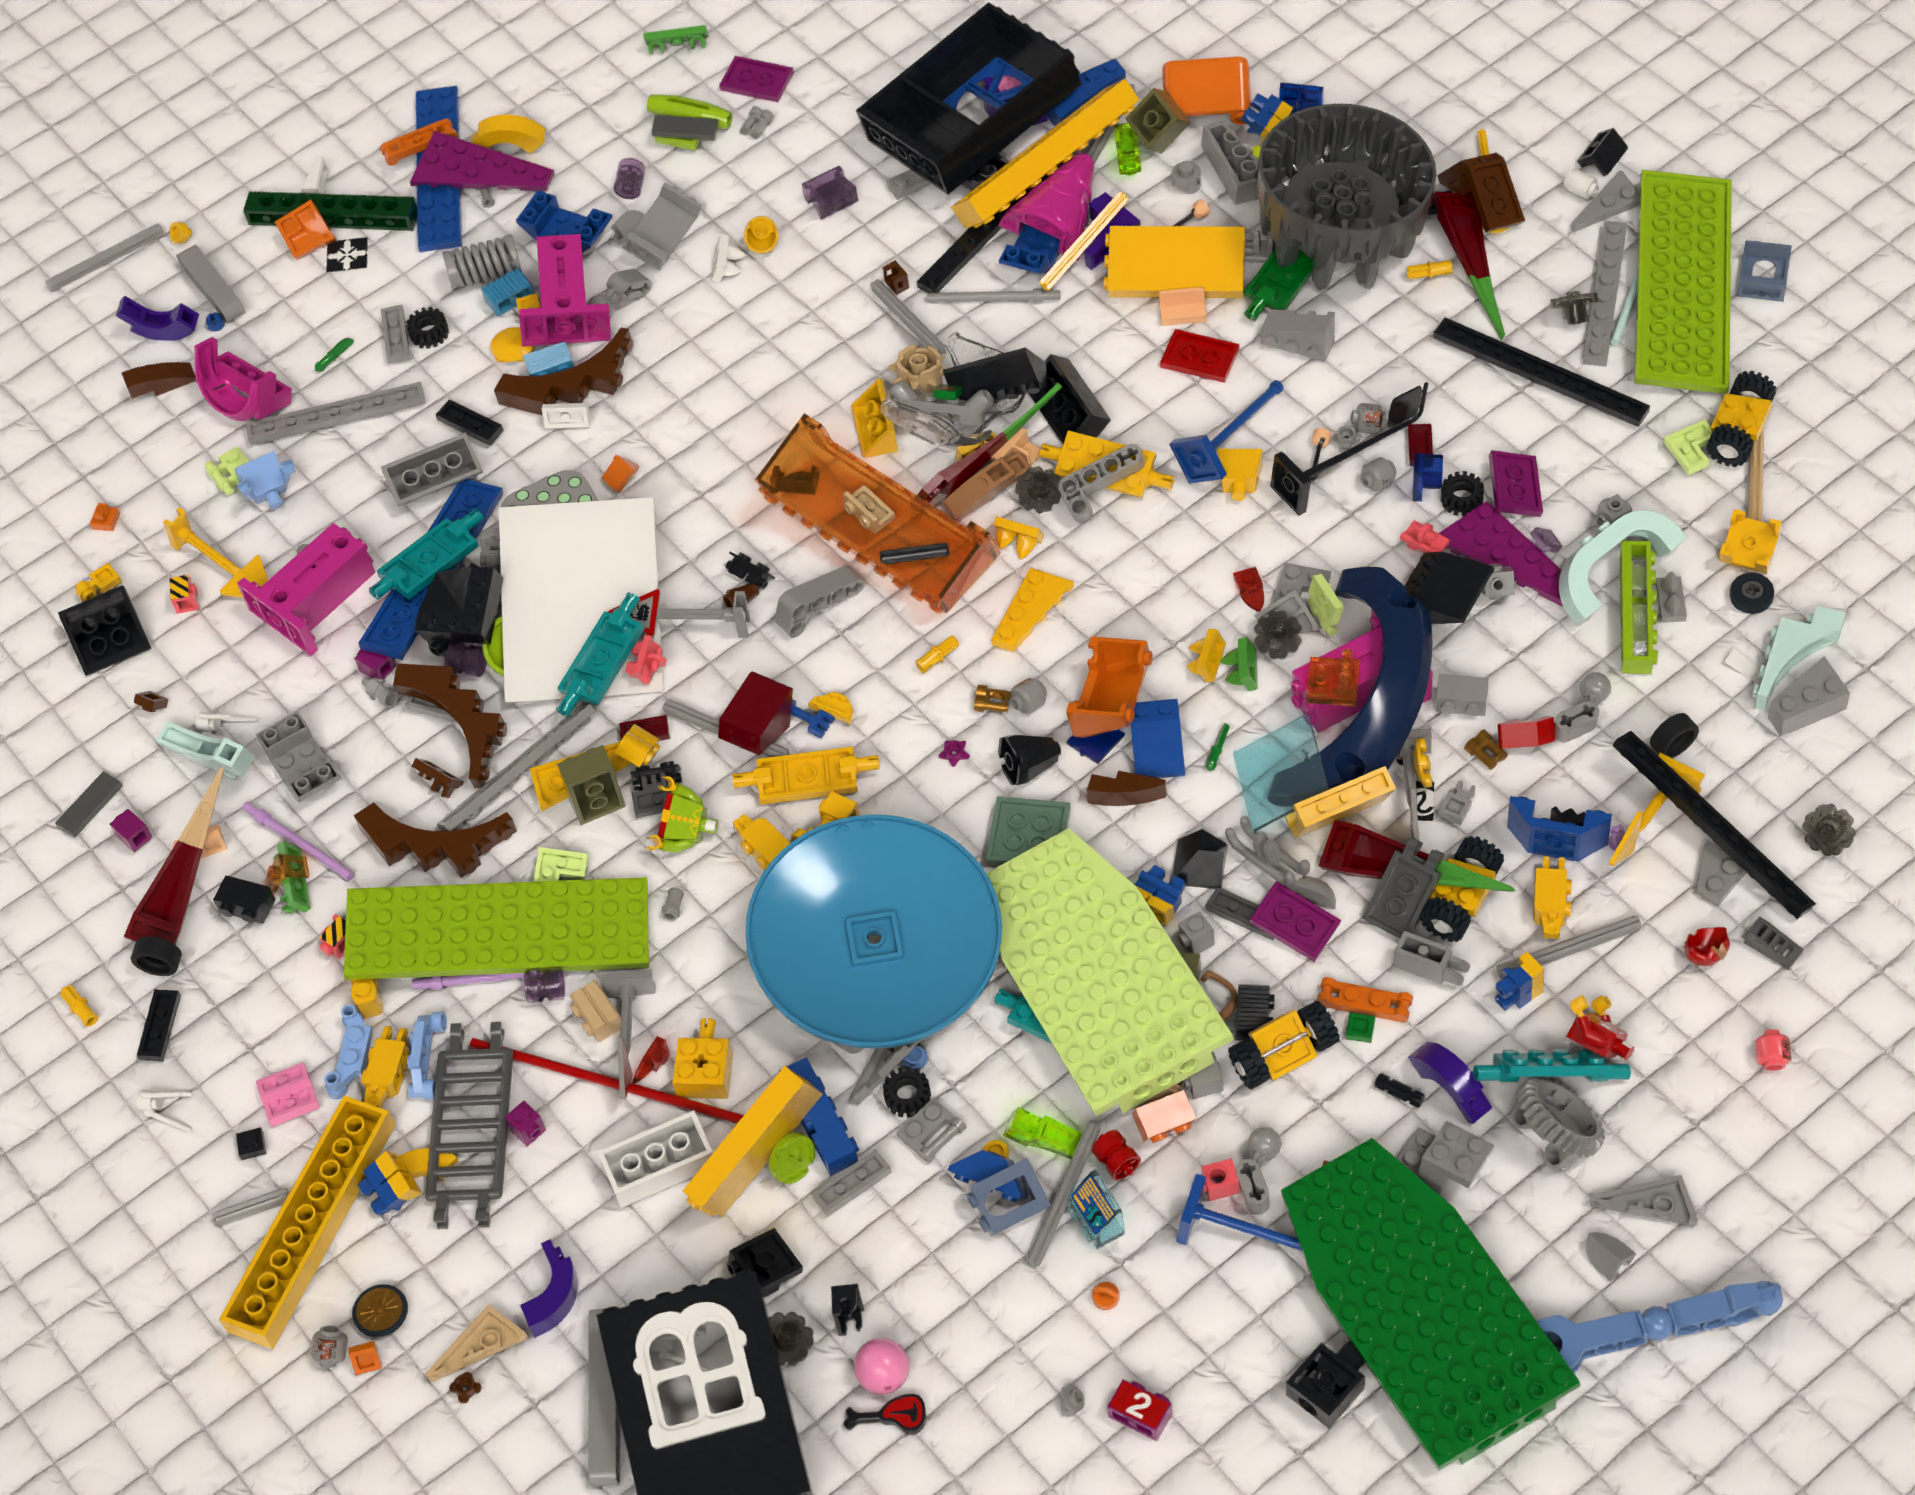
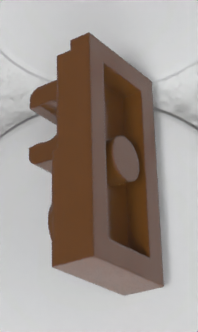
M415 758L411 766L419 771L418 775L430 781L432 778L435 779L431 786V791L439 793L440 788L443 786L441 797L450 798L455 787L459 788L464 783L461 779L428 760Z

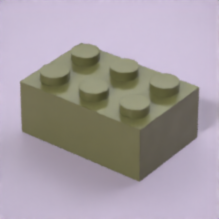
M603 745L591 748L580 755L567 758L557 764L571 806L580 825L626 807L614 768Z

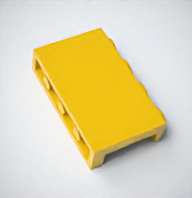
M1386 766L1294 804L1295 812L1286 815L1285 819L1294 838L1297 839L1332 824L1334 820L1344 819L1384 802L1394 792L1396 787Z

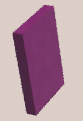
M734 56L719 87L721 91L779 102L794 74L793 67Z
M1491 450L1489 453L1495 511L1541 517L1543 506L1536 456Z
M1276 881L1250 918L1249 923L1315 962L1342 920Z

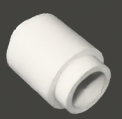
M1579 170L1569 171L1564 180V187H1567L1568 191L1585 199H1589L1591 196L1594 197L1599 188L1597 178Z

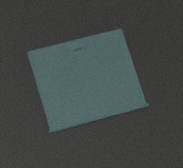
M1308 713L1244 748L1233 751L1253 834H1256V831L1292 813L1294 811V804L1329 790Z

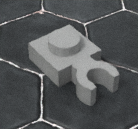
M1462 780L1456 785V794L1448 792L1438 810L1439 817L1459 825L1462 824L1472 806L1470 799L1475 795L1474 785L1468 791L1462 790Z

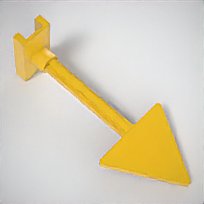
M178 507L176 509L178 517L174 521L170 522L167 519L163 521L170 545L174 549L179 550L185 543H189L234 576L220 590L221 595L243 598L237 582L243 577L251 583L253 581L256 582L260 587L268 581L259 555H256L244 568L240 569L195 535V532L191 530L187 513L182 508Z
M1662 753L1658 755L1697 793L1701 792L1702 788L1700 785L1705 778V774ZM1661 791L1657 793L1643 813L1640 811L1636 813L1610 859V865L1615 866L1633 853L1638 834L1647 827L1668 799Z

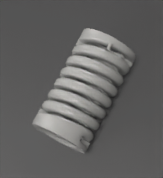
M512 234L506 235L501 239L495 238L494 244L492 240H487L486 246L483 242H479L478 249L475 244H471L470 251L467 246H463L462 253L458 248L454 249V251L442 252L453 290L458 287L464 288L466 284L472 286L474 282L479 284L482 282V279L487 282L490 280V277L493 280L497 279L498 275L504 277L506 270L507 272H512V270L519 268L522 272Z

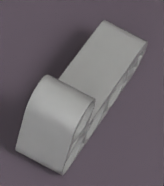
M1136 444L1127 445L1060 480L1058 485L1059 491L1069 512L1076 521L1083 523L1092 517L1093 510L1087 499L1088 496L1141 470L1145 466L1146 458L1139 446ZM1135 455L1137 459L1132 461L1131 456ZM1111 465H1118L1115 471L1108 472V468ZM1096 475L1095 481L1087 482L1089 476ZM1069 486H1076L1072 493H1066V489ZM1085 505L1083 512H1075L1078 506Z
M846 565L785 591L778 600L775 622L791 638H795L805 630L808 616L856 596L864 588L865 581L850 566Z

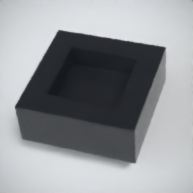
M261 1127L236 1133L238 1153L241 1160L267 1154L264 1132Z

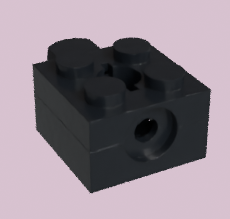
M1351 1341L1345 1343L1337 1353H1334L1323 1343H1320L1286 1381V1396L1330 1429L1365 1389V1376L1358 1371L1364 1365V1360Z

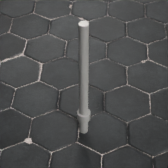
M1042 288L1033 289V291L927 293V302L1033 300V302H1043V300L1061 299L1060 290L1043 291Z

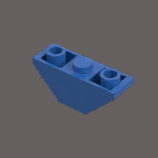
M981 1150L949 1165L948 1171L955 1173L954 1178L962 1182L969 1183V1180L979 1182L1015 1163L1012 1159L992 1151ZM1021 1177L995 1189L1002 1192V1198L1012 1202H1016L1017 1199L1026 1200L1028 1195Z

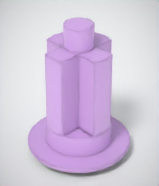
M1620 824L1619 826H1612L1610 829L1611 836L1608 844L1613 851H1616L1625 835L1624 827Z

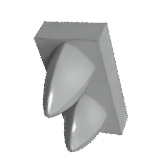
M1671 571L1666 577L1656 578L1661 623L1686 621L1687 614L1681 576L1676 577Z

